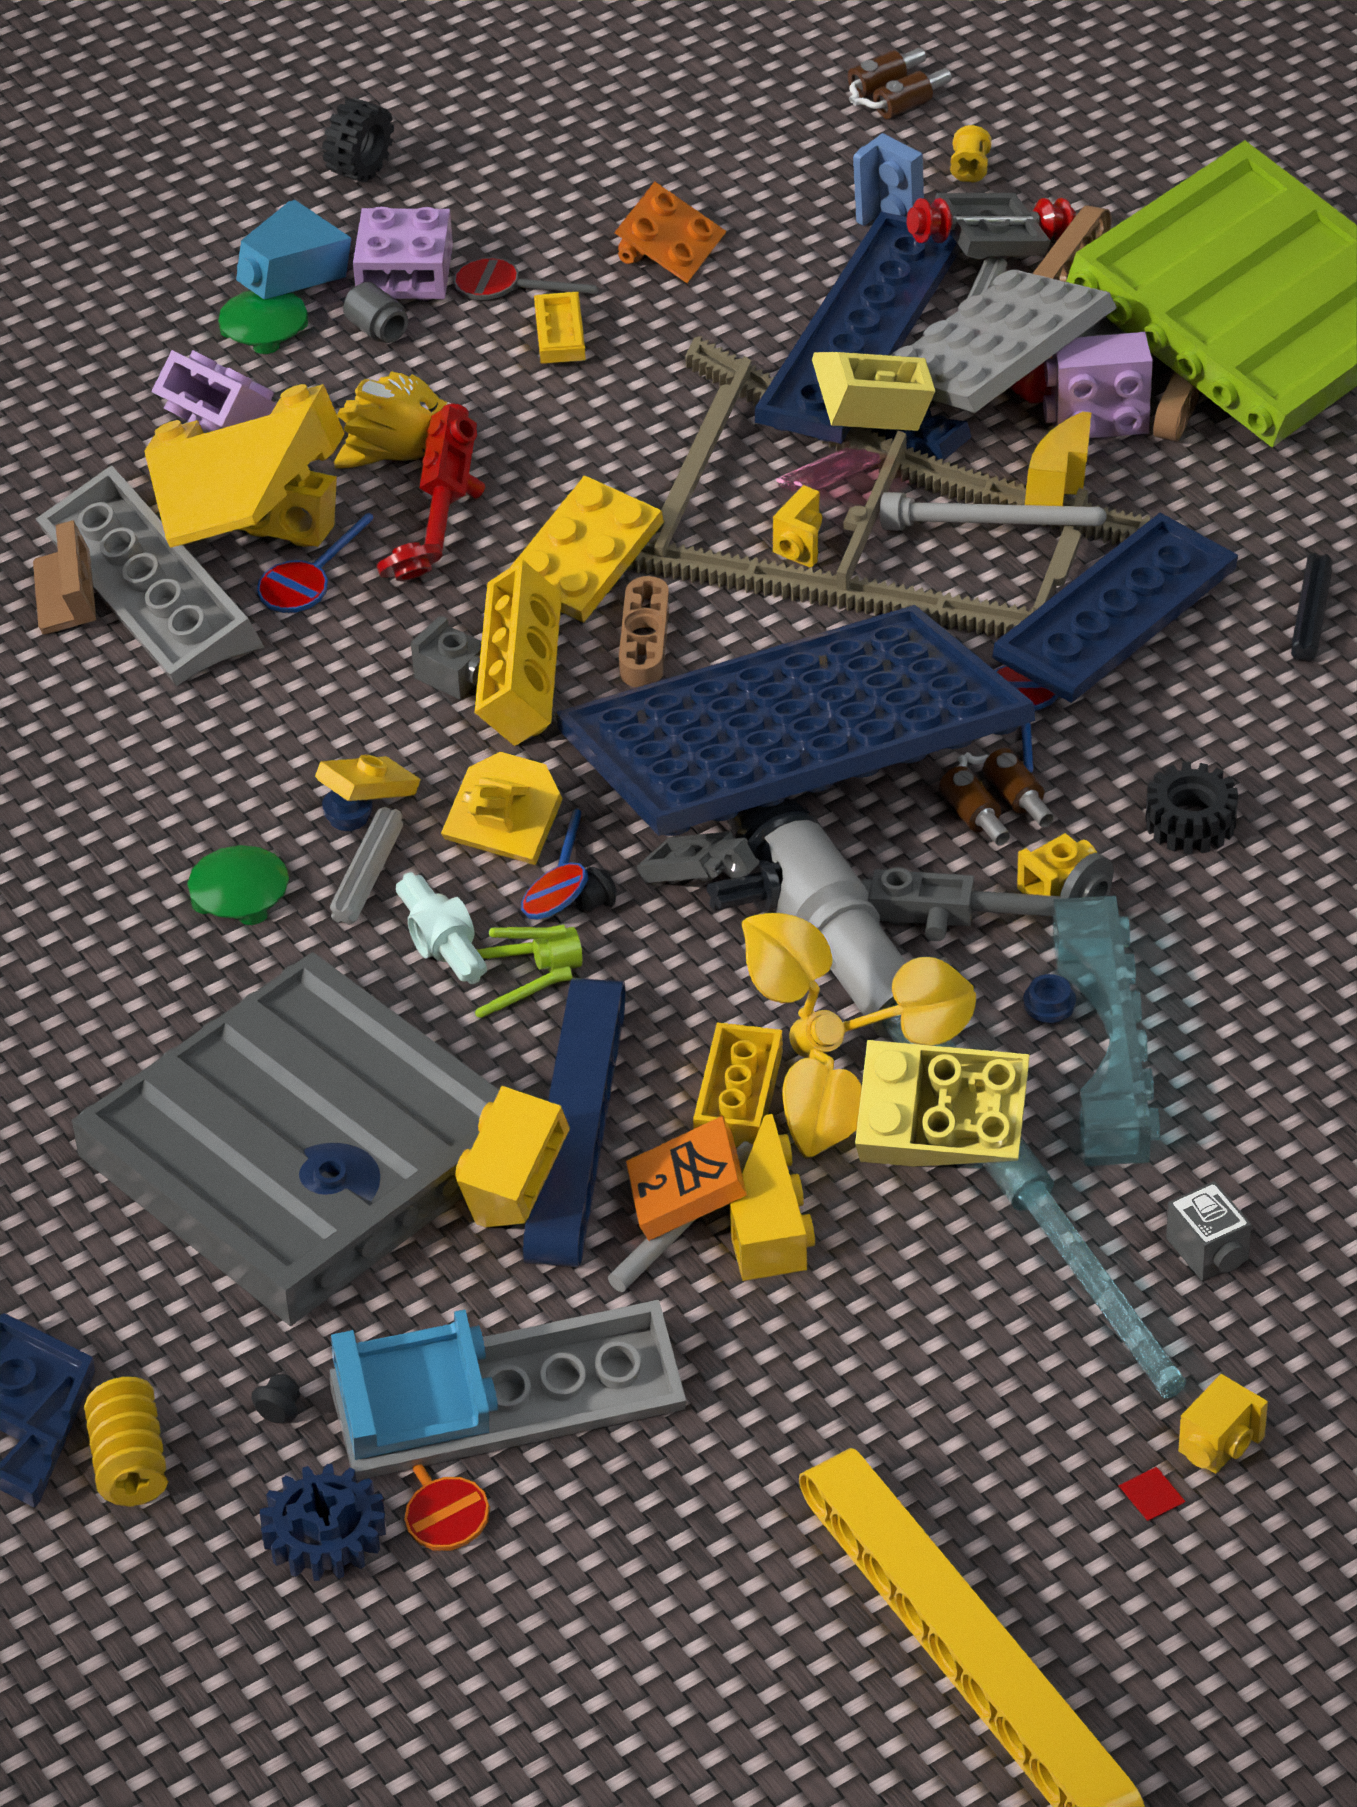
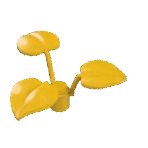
M783 913L759 914L742 921L746 945V963L749 975L757 990L769 1000L779 1003L798 1001L807 991L809 992L804 1007L798 1011L801 1018L794 1022L789 1033L792 1048L798 1055L804 1058L793 1064L787 1072L783 1084V1105L787 1124L792 1138L804 1158H810L819 1154L828 1147L848 1138L857 1130L862 1085L850 1071L844 1069L833 1070L834 1059L826 1054L841 1045L846 1032L901 1015L902 1032L908 1041L919 1045L935 1046L957 1036L969 1023L976 1005V992L973 985L948 963L932 957L912 959L903 964L897 971L892 981V994L898 1004L897 1006L842 1022L838 1015L832 1011L819 1010L815 1012L813 1009L820 992L815 979L824 976L830 970L833 960L830 946L821 931L802 918Z

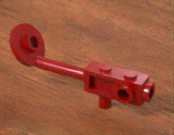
M447 404L442 410L431 416L428 436L425 440L426 450L422 462L423 468L419 486L420 489L432 496L424 545H419V542H412L393 549L392 555L384 558L377 564L380 577H395L397 581H405L430 572L432 570L431 565L443 557L442 550L450 504L466 494L477 499L485 490V483L469 473L474 440L477 438V423L469 418L468 409L460 404Z

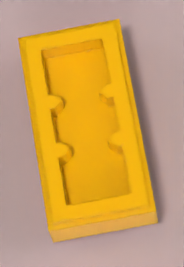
M579 292L534 295L541 364L586 360Z
M366 754L361 755L357 759L320 761L315 775L318 781L347 801L415 795L421 780L387 756L375 757Z

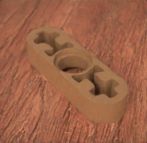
M643 576L636 578L627 585L625 591L619 648V670L622 681L632 687H640L660 681L663 676L669 618V588L665 581L657 577ZM644 599H651V608H642ZM638 628H652L656 630V632L650 635H637L633 633ZM638 654L646 655L645 664L638 665Z

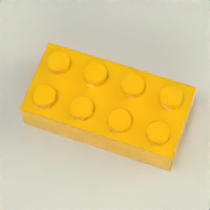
M717 1022L693 1117V1129L723 1116L732 1130L735 1147H739L743 1142L754 1144L763 1118L769 1114L783 1054L782 1030Z

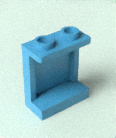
M465 1309L454 1311V1322L448 1325L356 1343L353 1330L331 1334L332 1358L355 1460L489 1433V1412L498 1410L496 1391L492 1377H481L478 1360L486 1359L483 1336L479 1325L469 1326Z

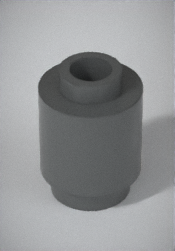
M363 282L348 292L343 306L344 316L369 337L378 342L392 343L404 334L408 326V316L402 304L372 282Z

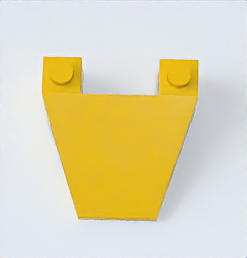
M305 384L293 386L281 393V398L270 415L208 433L203 432L198 420L185 424L175 420L165 423L155 430V435L144 452L165 537L170 548L255 525L287 496L284 486L294 477L297 482H302L311 474L307 466L310 462L319 459L324 461L334 453L345 433L324 384L307 388Z

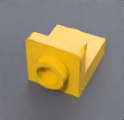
M803 485L773 516V552L809 568L818 562V531L822 523V514L819 513V491Z

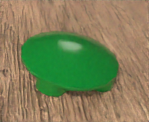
M251 290L242 292L229 299L221 308L218 319L219 330L223 337L251 345L253 350L259 354L274 353L279 349L280 342L291 338L299 331L305 329L309 322L304 302L290 292L264 300Z
M237 845L218 849L203 857L191 870L187 884L192 908L196 912L238 919L245 925H256L267 918V909L273 907L285 894L289 877L286 865L275 853L256 846Z

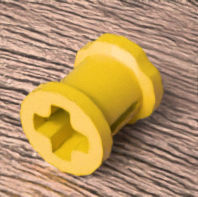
M975 125L964 126L954 134L952 144L955 153L951 156L950 172L959 181L973 183L982 180L987 175L988 158L986 155L990 152L992 140L987 130Z

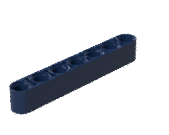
M571 979L548 1102L562 1107L570 1130L525 1223L523 1238V1260L525 1264L580 1267L624 1023L626 1006V985L624 981Z

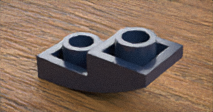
M929 407L918 431L899 430L906 433L907 449L913 447L914 452L921 450V455L928 453V458L935 456V459H943V461L972 437L967 421L948 419L942 415L932 416ZM872 428L873 432H879V436L886 435V440L893 438V441L898 431L896 429Z

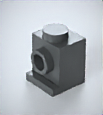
M440 615L411 641L414 678L461 700L477 685L482 641L448 625V618Z

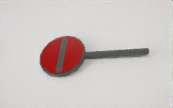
M483 257L469 261L456 271L453 280L454 287L459 294L474 300H491L502 297L511 292L515 287L597 294L599 292L597 285L519 279V271L515 264L507 259L498 257Z

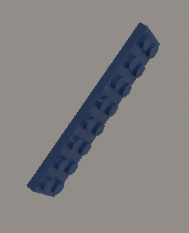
M881 211L756 405L755 423L770 426L781 431H791L815 437L822 441L842 444L852 427L831 425L812 362L814 353L844 352L890 356L893 352L900 349L961 250L952 235L949 233L943 243H936L931 235L927 242L918 243L914 239L913 234H910L908 231L907 217Z

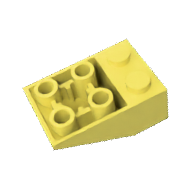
M867 1040L855 1140L860 1162L915 1167L1018 1161L1030 1055Z

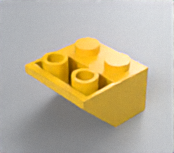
M501 1086L494 1102L490 1101L485 1105L478 1123L479 1134L472 1149H465L460 1156L455 1173L457 1183L477 1225L495 1227L526 1223L570 1130L560 1105L505 1086Z

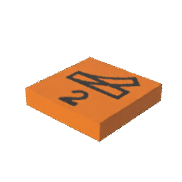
M723 1116L626 1161L639 1226L648 1241L747 1195L732 1130Z

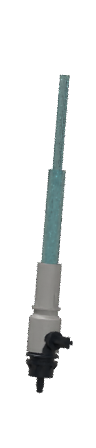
M786 797L778 805L749 808L738 812L737 816L727 820V826L735 839H747V844L755 858L759 860V865L746 876L709 883L707 885V893L711 897L709 903L711 909L716 911L754 903L760 911L766 912L775 909L777 913L797 916L810 922L821 931L830 946L833 959L831 971L864 1016L897 1006L898 1004L892 994V981L900 967L907 962L880 927V915L872 903L868 901L869 893L807 807L797 800ZM901 1015L870 1024L876 1034L881 1037L892 1038L896 1043L914 1044L908 1041L902 1032ZM949 1040L942 1044L933 1045L957 1048L952 1042V1040ZM1021 1137L1018 1161L982 1163L1013 1208L1019 1211L1029 1210L1155 1385L1163 1398H1171L1181 1392L1186 1385L1185 1378L1177 1370L1050 1195L1054 1181L1024 1139Z

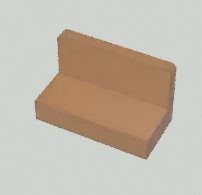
M74 520L55 525L58 552L38 557L33 561L38 627L42 634L53 633L96 620L90 550Z

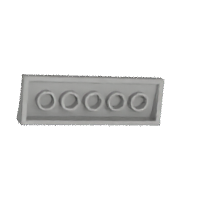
M112 465L36 518L43 532L56 547L55 525L74 520L90 550L93 590L176 686L220 661L265 648L247 616L183 545L169 547L162 521Z
M659 1300L483 1337L486 1359L478 1360L482 1378L492 1377L498 1410L489 1412V1433L355 1460L335 1369H330L331 1394L350 1467L355 1469L357 1481L412 1469L417 1464L427 1466L685 1410L686 1407L685 1394Z

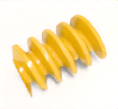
M119 1377L104 1382L88 1395L84 1405L91 1454L93 1456L92 1462L94 1473L96 1474L97 1491L105 1500L115 1505L127 1507L142 1505L156 1499L165 1491L169 1482L164 1475L166 1462L165 1456L162 1454L164 1451L162 1438L159 1437L161 1432L159 1421L156 1419L158 1414L156 1403L154 1402L153 1386L147 1380L138 1377Z

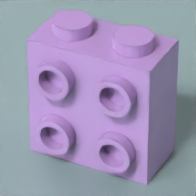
M421 207L418 209L362 208L353 259L355 287L363 282H372L394 299H445L453 246L450 209H434L431 207Z
M1145 332L1077 337L1052 355V358L1044 361L1046 386L1051 387V395L1043 396V410L1046 423L1053 422L1055 428L1066 419L1084 411L1091 412L1089 438L1149 434L1152 358Z
M172 350L151 391L167 400L164 409L189 422L198 420L201 427L209 432L270 415L277 404L271 401L275 393L272 390L230 368L217 364V362L193 350L189 358Z

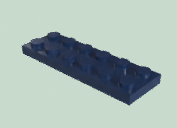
M1160 512L994 643L992 658L1055 695L1073 703L1236 569L1238 554Z

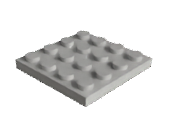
M1008 270L998 275L993 280V286L985 292L964 300L958 307L959 311L948 319L938 321L927 327L923 333L924 336L914 344L902 347L890 356L925 358L935 388L932 400L975 413L1117 307L1109 292L1019 270Z

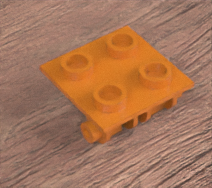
M654 181L616 229L615 234L622 238L618 246V256L622 262L626 264L639 262L645 254L688 283L727 231Z

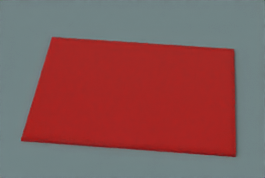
M1157 1467L1118 1485L1147 1521L1186 1502Z

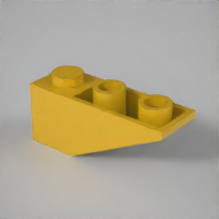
M773 1114L764 1116L742 1173L747 1195L730 1204L731 1238L742 1281L807 1270V1247L815 1246V1234L810 1214L801 1215L799 1206L804 1205L799 1174L790 1175L788 1171V1166H792L793 1163L790 1141L787 1134L778 1135Z

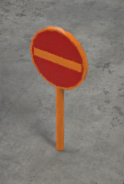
M423 1464L413 1466L412 1469L423 1487L413 1494L406 1506L404 1520L412 1538L419 1545L433 1551H451L466 1546L476 1539L487 1525L490 1506L485 1492L475 1482L462 1477H442L432 1480Z

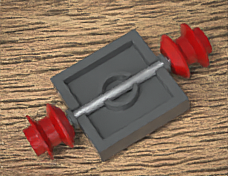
M936 193L935 200L931 206L925 198H919L915 201L907 214V228L918 243L927 242L930 235L936 243H943L950 233L964 254L972 258L984 259L988 256H1010L1022 259L1027 256H1046L1052 236L1058 241L1076 217V212L1065 198L1057 199L1054 204L1047 198H1041L1036 203L1033 211L1029 212L1015 193Z

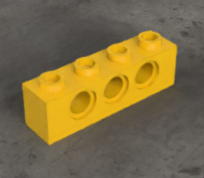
M523 559L487 583L474 712L514 746L530 736L541 734L551 724L562 593Z

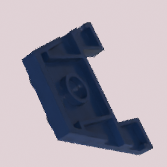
M6 1313L0 1315V1431L20 1441L0 1462V1490L35 1508L40 1503L91 1383L95 1367L92 1356Z

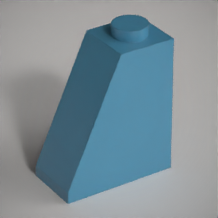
M289 201L241 240L236 280L265 300L344 278L347 274L351 237L298 201Z

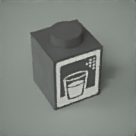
M1215 1181L1168 1202L1166 1239L1202 1282L1222 1272H1231L1249 1260L1251 1223Z

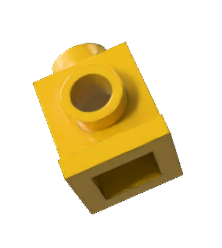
M1066 833L1032 852L1025 848L1018 852L1017 889L1023 894L1060 896L1064 883L1074 867L1086 856L1097 853V851L1089 841L1083 839L1076 842Z
M1220 1374L1181 1415L1178 1452L1185 1455L1195 1466L1207 1468L1216 1474L1231 1457L1234 1459L1241 1457L1251 1440L1259 1444L1264 1439L1268 1401Z

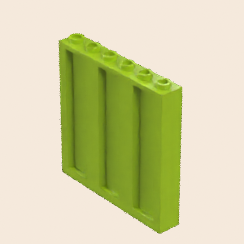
M1246 140L1075 254L1066 282L1109 292L1117 308L1105 316L1125 333L1145 332L1149 350L1153 355L1272 448L1357 386V225Z

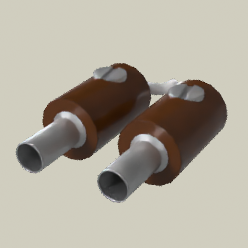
M917 48L904 55H900L897 51L892 50L874 59L863 61L860 65L848 71L850 92L853 94L849 97V101L854 106L863 104L869 108L876 109L882 117L890 119L930 101L933 97V90L951 82L952 76L946 68L928 76L921 71L907 75V69L926 61L924 50ZM873 94V102L865 99V97Z
M1001 748L990 755L980 757L972 756L970 753L958 757L960 764L949 770L939 782L938 788L940 793L967 826L974 832L985 830L998 846L1006 844L1011 836L998 820L1001 815V807L972 771L967 768V761L972 764L983 763L982 772L1016 813H1029L1040 827H1047L1054 820V815L1042 802L1045 794L1044 787L1009 748Z

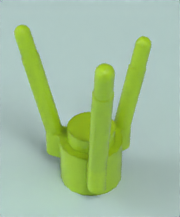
M564 924L547 928H491L489 936L492 938L534 940L528 943L476 949L483 959L534 953L538 969L547 968L550 973L476 1009L475 1015L478 1018H483L554 983L571 980V969L582 966V948L576 929L574 927L565 928Z

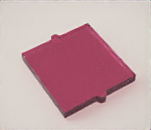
M844 448L776 478L779 487L788 488L791 492L799 490L803 485L818 490L880 463L881 459L879 453L869 452L867 449Z

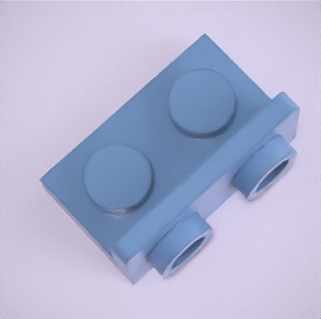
M882 133L854 154L853 166L857 223L865 226L878 217L881 211L907 217L908 211L913 207L915 201L919 198H924L922 153Z

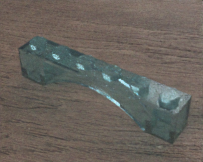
M1116 896L1054 899L1053 943L1057 971L1073 983L1093 1004L1104 1023L1109 1040L1107 1053L1099 1068L1080 1090L1079 1130L1084 1166L1149 1163L1150 1141L1160 1139V1121L1158 1108H1148L1147 1102L1154 1098L1153 1074L1151 1068L1142 1069L1141 1061H1147L1148 1046L1146 1030H1136V1023H1141L1142 1007L1140 992L1130 991V985H1135L1136 968L1134 954H1125L1124 948L1130 946L1128 916L1119 917Z

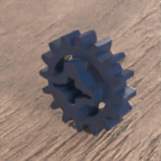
M326 1464L322 1474L314 1475L310 1467L306 1466L302 1469L303 1479L297 1482L287 1475L281 1478L283 1493L272 1490L268 1491L266 1494L268 1507L260 1509L259 1513L263 1546L265 1550H271L273 1563L276 1566L289 1561L292 1576L297 1577L307 1568L312 1569L314 1581H320L324 1570L332 1569L339 1579L344 1577V1565L348 1563L359 1569L365 1567L364 1551L378 1554L380 1551L379 1536L386 1535L387 1531L382 1494H374L373 1481L370 1478L357 1483L355 1469L349 1468L341 1476L334 1474L333 1464Z

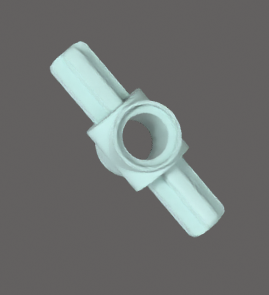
M412 872L404 874L403 880L396 884V892L410 910L408 928L418 952L425 959L433 956L438 961L447 962L460 981H468L469 984L479 982L480 976L487 972V965L472 945L475 935L474 927L463 902L458 897L448 899L443 894H435L421 875L415 876Z

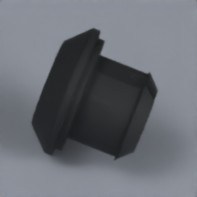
M588 867L586 869L588 881L583 891L574 901L578 906H582L583 910L592 912L593 909L602 904L612 907L616 902L617 895L614 881L604 870Z
M276 1374L270 1377L266 1386H259L254 1389L251 1399L257 1412L266 1420L274 1423L292 1422L298 1414L295 1402L300 1397V1388L296 1380L291 1376Z

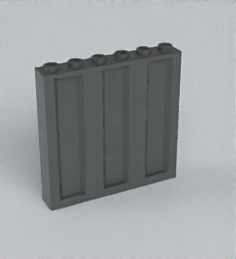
M311 952L294 965L285 968L280 975L260 989L248 994L240 1003L220 1017L209 1021L201 1030L177 1047L169 1049L161 1058L137 1075L126 1079L121 1086L104 1098L86 1107L78 1116L72 1119L79 1157L291 1327L464 1197L455 1176L456 1167L464 1150L472 1149L479 1134L478 1123L482 1110L488 1102L495 1101L499 1089L317 954ZM323 1143H344L368 1152L376 1161L380 1171V1185L376 1195L369 1201L347 1188L338 1193L327 1195L317 1194L308 1190L299 1178V1171L308 1160L303 1150ZM325 1171L321 1175L325 1178H334L339 1174Z

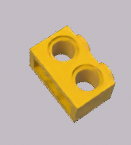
M310 471L311 474L302 482H297L294 477L284 486L287 496L258 523L240 528L239 530H244L256 537L271 536L289 540L297 546L319 547L335 525L337 476Z

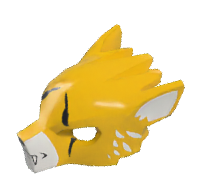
M391 371L387 377H381L379 381L362 380L355 389V400H346L344 408H340L337 417L346 422L344 431L349 434L346 444L341 448L333 462L335 469L354 468L382 460L407 461L424 457L426 450L425 440L428 436L431 416L442 410L445 405L451 403L438 398L423 380L413 374L407 376ZM420 402H424L428 410L421 406Z

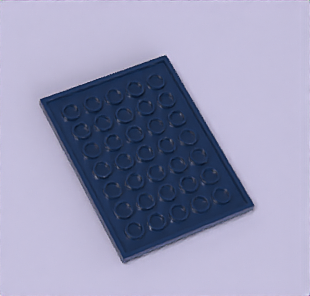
M916 605L555 712L558 730L658 836L680 835L687 832L691 826L710 820H729L737 816L738 812L749 808L775 806L782 803L788 796L805 791H824L837 781L850 777H869L878 773L880 768L899 762L915 763L923 760L926 754L945 748H964L969 746L974 739L991 734H1010L1015 732L1020 725L1036 721L1034 704L1029 698Z

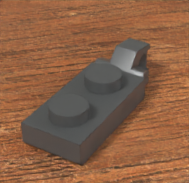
M731 831L668 837L636 869L645 883L667 881L669 884H675L686 879L699 878L700 881H708L717 877L722 872L731 878L746 876L759 865V860L752 853L746 838L735 839Z

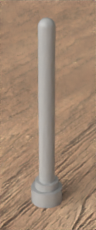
M884 492L880 503V522L883 530H904L906 526H913L915 521L1100 526L1107 518L1105 510L1101 507L915 502L914 498L906 497L905 493Z

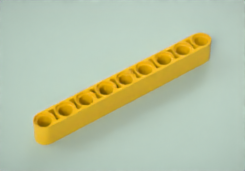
M849 1448L800 1473L799 1484L802 1494L814 1514L1052 1807H1145L1143 1799L1131 1779L856 1449Z

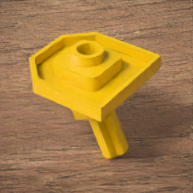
M499 752L468 767L441 834L445 840L536 865L563 798L546 764Z

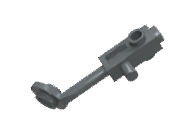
M1099 853L1086 856L1069 874L1060 896L975 891L974 875L910 872L900 867L888 870L875 869L873 879H863L862 883L869 893L868 901L872 903L880 915L879 921H887L893 925L923 923L926 924L925 936L931 941H941L945 938L947 925L970 926L973 911L1066 917L1073 922L1083 921L1097 911L1108 898L1112 886L1114 868L1111 860Z

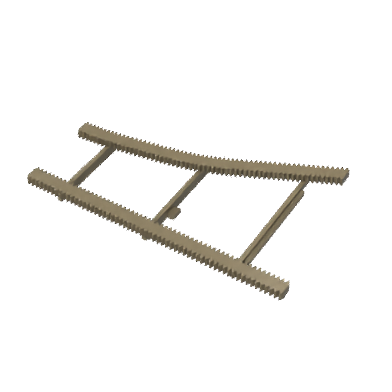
M702 336L693 339L685 355L686 369L692 367V372L699 371V376L706 375V380L713 379V384L719 382L720 388L661 509L664 523L661 525L663 528L658 538L652 543L648 542L627 569L630 571L636 568L637 573L645 569L646 575L654 571L655 576L663 572L664 578L672 574L673 579L681 576L682 581L690 577L691 583L699 579L701 585L706 581L709 582V586L717 582L719 588L727 584L728 589L736 586L737 591L745 587L746 593L754 589L755 594L763 591L764 596L772 592L773 598L779 594L782 595V599L791 596L792 601L800 597L801 603L809 599L810 604L818 601L819 606L827 602L829 608L836 604L838 610L843 606H846L847 611L855 607L856 613L864 609L866 615L873 611L874 615L877 616L881 612L885 614L916 605L941 627L947 624L949 630L957 626L959 632L966 628L968 633L975 629L977 635L985 631L987 637L994 633L995 637L998 638L1002 634L1005 635L1051 599L1057 586L1065 584L1083 533H1085L1086 539L1093 535L1095 541L1102 537L1103 543L1111 539L1112 545L1118 541L1122 543L1150 521V516L1148 515L1142 519L1141 514H1138L1136 517H1133V512L1125 515L1124 510L1117 514L1116 508L1108 512V507L1106 506L1103 509L1106 512L1107 518L1100 526L1051 525V529L1060 526L1062 534L1035 604L1029 611L1026 610L1025 606L1018 610L1016 604L1008 608L1006 602L1001 606L998 605L997 601L990 605L988 599L980 603L978 597L973 601L970 600L969 596L962 600L960 594L952 598L950 592L945 596L942 595L941 591L933 594L932 589L924 593L923 587L917 591L914 590V586L905 589L904 584L896 588L895 582L887 586L885 580L878 584L876 579L869 583L867 577L859 581L858 576L851 579L880 512L882 495L884 492L889 491L893 479L901 477V482L909 479V485L917 482V488L925 485V491L933 488V494L941 491V497L949 494V499L957 496V502L965 499V504L973 501V504L1024 505L1026 495L1023 483L1015 486V481L1007 484L1006 478L998 481V476L989 479V473L981 476V471L973 474V469H970L966 472V466L958 469V464L950 467V461L943 464V459L935 461V456L928 458V453L921 455V450L914 452L913 447L907 449L906 433L899 430L893 441V438L886 440V435L879 437V432L872 433V428L866 430L864 427H852L842 444L831 441H822V444L829 442V448L836 446V451L843 450V455L850 453V459L857 457V462L864 460V466L871 464V469L879 467V475L866 506L849 508L844 520V529L852 530L854 533L837 570V574L834 576L831 575V571L822 574L821 569L813 573L812 567L804 571L803 566L795 569L794 564L786 568L784 562L777 566L776 561L767 564L766 559L758 563L757 557L749 561L748 556L740 559L739 554L731 558L729 552L722 556L721 551L713 555L712 549L704 553L702 547L695 551L694 546L686 550L684 544L679 548L676 547V543L669 546L739 395L740 398L746 397V402L753 401V406H756L774 377L770 378V373L763 374V369L756 371V365L752 366L751 360L744 356L743 358L736 359V354L729 356V351L723 352L722 347L716 348L715 343L709 345V340L703 341ZM1079 488L1076 497L1070 501H1067V496H1064L1063 506L1092 507V503H1088V490Z

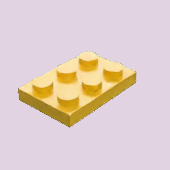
M584 475L511 567L522 559L526 561L562 593L560 612L584 623L664 523L662 510Z

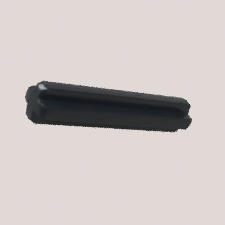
M1315 552L1307 557L1291 644V655L1297 661L1304 659L1310 662L1317 657L1332 574L1333 560L1328 554L1320 556Z

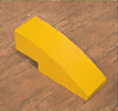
M1082 411L1066 419L1039 442L1032 454L1028 468L1024 505L1063 506L1064 494L1077 495L1079 488H1084L1091 412Z

